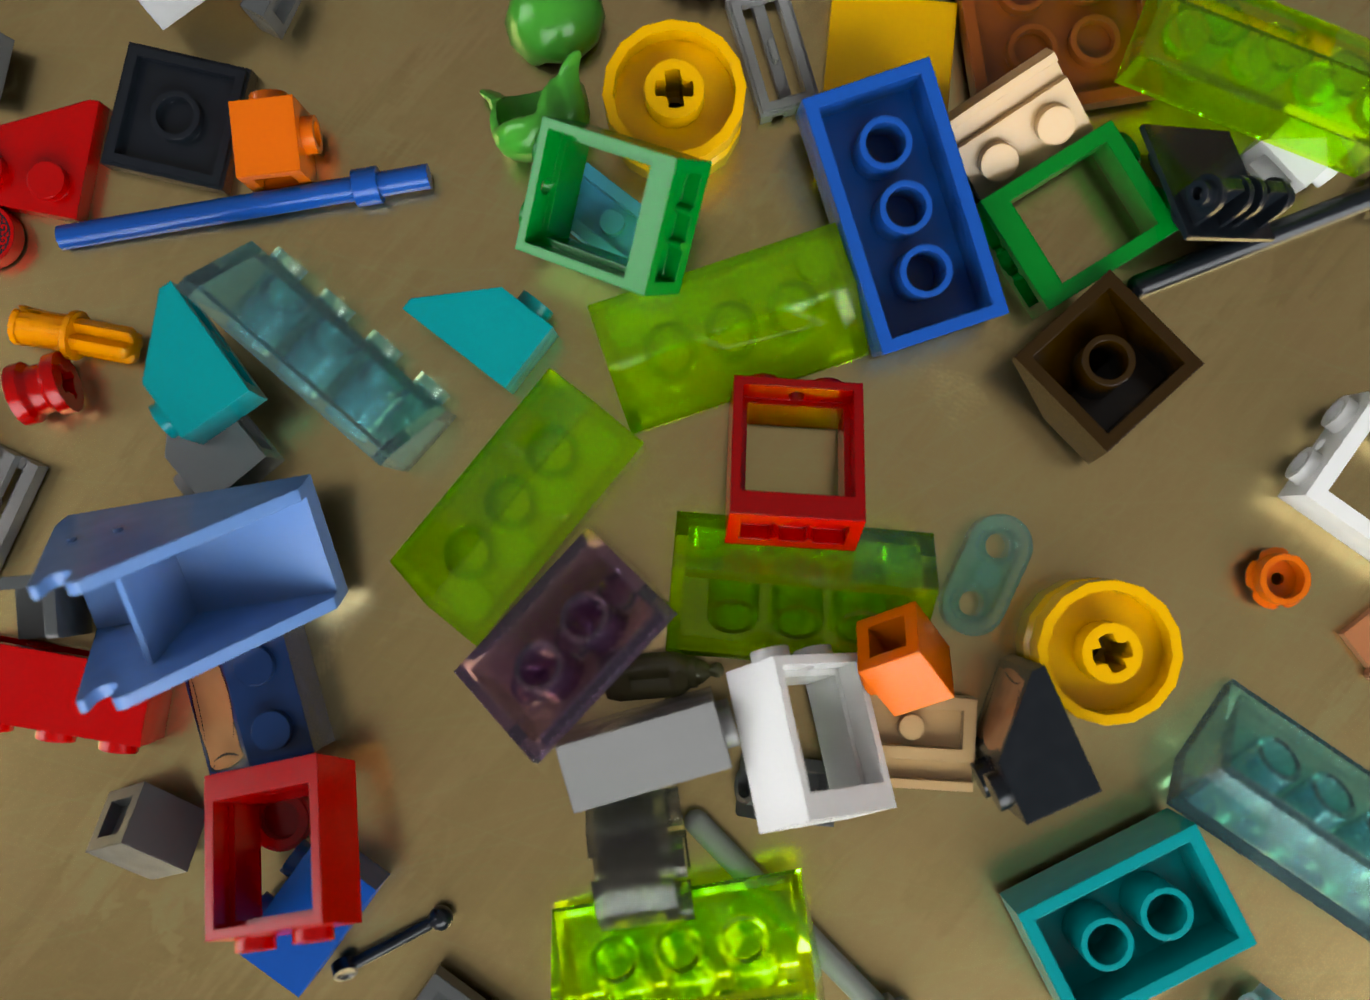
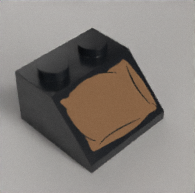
M1012 653L1000 658L977 720L975 744L977 760H975V763H970L973 777L986 799L992 797L1001 812L1008 809L1026 825H1029L1093 796L1102 790L1045 665Z

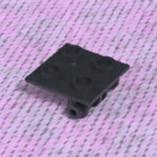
M1142 124L1139 127L1148 150L1150 166L1160 179L1171 206V218L1176 227L1181 231L1184 240L1272 242L1275 240L1269 223L1284 214L1294 204L1295 191L1284 178L1271 177L1263 181L1257 176H1248L1230 131Z

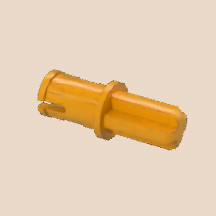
M19 305V309L14 308L7 324V333L13 344L59 351L65 359L74 361L88 356L132 364L138 361L140 350L143 347V336L137 333L133 327L91 320L86 312L73 310L68 314H60L26 305Z

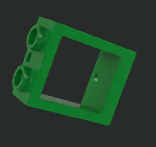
M542 116L539 135L534 142L532 150L533 164L526 197L519 212V231L515 249L642 296L679 294L712 162L581 121ZM589 146L650 165L629 258L569 238Z
M1112 119L982 199L976 205L991 255L1032 321L1093 284L1109 270L1114 271L1179 230L1171 218V206L1164 190L1158 186H1153L1140 165L1141 155L1137 145L1129 135L1118 131ZM1092 155L1142 234L1062 283L1013 206V203Z

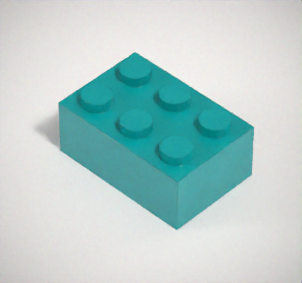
M1168 807L999 893L1053 1000H1149L1257 944L1196 823Z

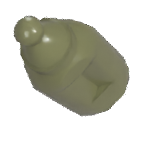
M676 651L619 655L603 661L607 699L620 702L677 697L685 694L691 688H697L698 685L704 683L710 676L720 678L724 673V667L719 662L709 665L703 660L697 659L696 656L688 657L682 652Z

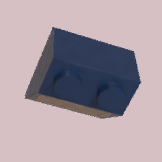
M304 625L185 681L210 775L307 755L335 741Z

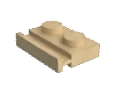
M1047 47L947 113L969 184L980 201L1094 131L1068 77L1063 74L1057 62L1058 58L1055 52Z
M870 695L892 788L973 792L970 763H975L977 698L955 695V698L894 717L877 695Z

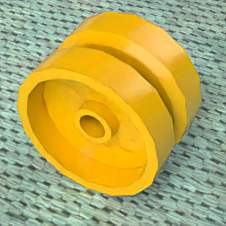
M668 19L642 26L619 44L606 66L602 98L610 131L711 161L710 176L726 164L739 142L747 86L740 59L722 36L696 22ZM679 103L683 106L678 108H671L669 107V104ZM620 156L630 170L646 179L648 178L650 165Z
M1097 577L1063 579L1040 591L1022 613L1015 637L1016 654L1018 656L1045 665L1065 711L1076 718L1104 726L1134 723L1159 709L1176 687L1184 659L1180 629L1167 606L1144 587L1116 579H1101ZM1099 648L1098 653L1093 657V650Z

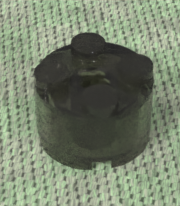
M679 786L660 788L586 810L588 859L593 858L596 880L591 882L601 931H620L696 920L691 879L680 881V878L688 877V869L691 868L686 829L674 831L673 827L683 825Z

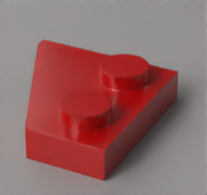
M89 99L0 125V207L7 211L73 223L88 220L110 109L100 101Z

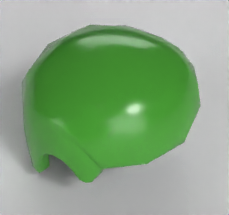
M510 0L505 25L511 46L528 63L534 66H540L544 63L562 64L569 53L580 50L582 58L597 45L605 20V12L602 0Z

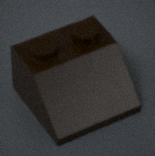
M1111 270L1104 274L1012 359L1043 418L1088 464L1108 453L1204 364Z

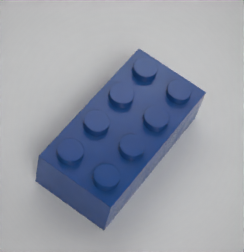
M930 56L802 99L795 118L872 358L1009 314Z

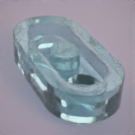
M992 514L978 519L968 529L938 596L940 616L946 625L954 631L968 636H981L993 631L1003 620L1033 552L1032 536L1022 521L1007 514ZM993 534L1000 535L1005 543L1003 553L996 558L991 557L986 551V541ZM973 591L978 596L979 605L975 612L966 615L959 607V600L965 592Z

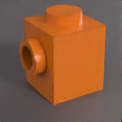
M261 89L251 92L249 99L228 101L236 178L253 192L317 182L315 154H320L323 150L320 125L317 117L310 115L293 94L277 89Z
M916 601L856 622L858 673L861 682L870 695H877L894 717L955 698L950 646Z

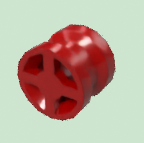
M54 351L44 354L40 357L39 362L33 365L16 362L3 368L1 381L5 399L15 417L24 425L32 426L42 423L50 413L58 412L63 415H70L83 409L84 390L80 377L69 359H65L61 352Z

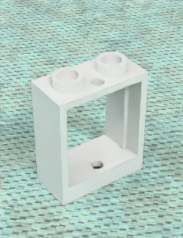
M1370 391L1344 395L1330 406L1321 420V426L1325 429L1312 447L1302 450L1289 464L1285 472V477L1289 480L1277 497L1370 561V520L1328 491L1370 432Z
M819 644L796 650L790 655L788 645H776L751 652L749 654L750 664L726 672L759 834L847 820L897 808L871 697L865 690L858 673L857 652L833 653L831 644ZM789 685H806L830 790L810 791L787 688Z

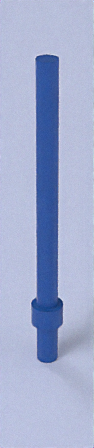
M427 163L380 171L378 166L375 165L351 169L350 176L57 225L55 227V238L62 250H70L356 202L358 207L385 203L386 196L432 189V177Z

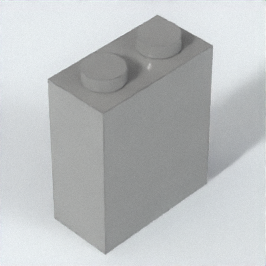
M708 686L677 697L667 698L567 727L555 746L573 813H578L732 768L729 748L740 746V741L728 699L715 701L712 688Z

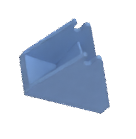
M311 474L67 515L55 525L27 586L33 601L43 598L52 589L65 585L69 596L81 594L84 596L97 631L75 699L81 714L89 712L96 703L111 696L116 710H125L337 609L348 593L346 581Z

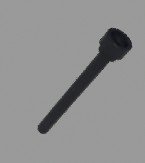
M1370 177L1366 179L1364 186L1270 222L1269 225L1275 237V240L1272 242L1220 241L1133 275L1127 281L1126 286L1139 299H1143L1369 211Z

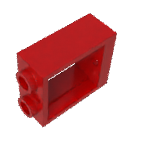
M767 373L751 376L734 375L728 420L724 543L855 551L866 523L863 383L842 382L829 377L815 380L778 378ZM747 424L838 429V496L745 490Z
M314 753L204 776L205 942L234 941V954L255 953L277 949V936L292 934V945L321 943L335 940V927L362 923L355 760ZM309 796L313 909L262 917L260 805Z

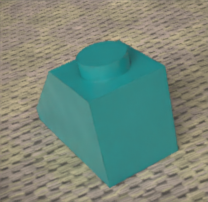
M172 281L159 288L142 384L155 401L148 408L158 425L171 438L175 439L180 436L183 439L204 445L268 399L195 297Z
M502 287L410 298L403 307L407 313L512 394L516 392L559 336L553 326L548 323L554 313L525 290L522 291L518 298H515Z

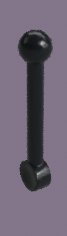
M444 905L435 906L430 911L428 918L355 957L345 956L335 960L331 964L333 979L337 982L351 980L356 977L359 968L433 929L438 931L446 930L453 922L451 909Z

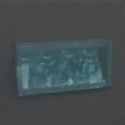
M251 240L185 276L176 286L179 291L380 466L409 472L457 417L444 405L451 395L422 370L415 378L408 374L396 363L403 353L375 329L367 337L349 322L356 312L327 287L320 295L314 292L302 281L309 271L279 245L272 253H269Z
M1232 678L1223 685L1176 755L1166 804L1370 942V771Z

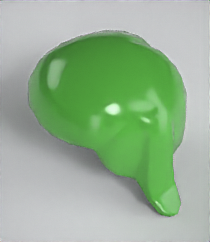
M575 50L568 54L562 63L559 73L549 80L548 84L541 91L505 97L493 90H480V95L488 101L491 108L489 121L495 144L506 157L514 161L533 163L532 150L534 142L539 135L542 116L581 121L589 124L590 109L584 84L579 79V64L582 56L580 50Z

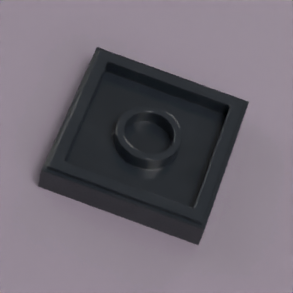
M129 42L100 163L112 170L230 196L235 176V163L228 101L249 99V94L255 91L258 76L248 68Z

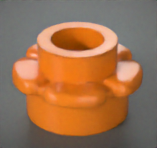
M1271 547L1261 551L1259 559L1249 562L1245 571V584L1252 589V599L1261 607L1274 610L1282 605L1285 608H1290L1299 603L1309 592L1311 573L1306 563L1299 556L1288 554V551L1284 548ZM1274 573H1278L1281 576V581L1277 585L1271 581Z

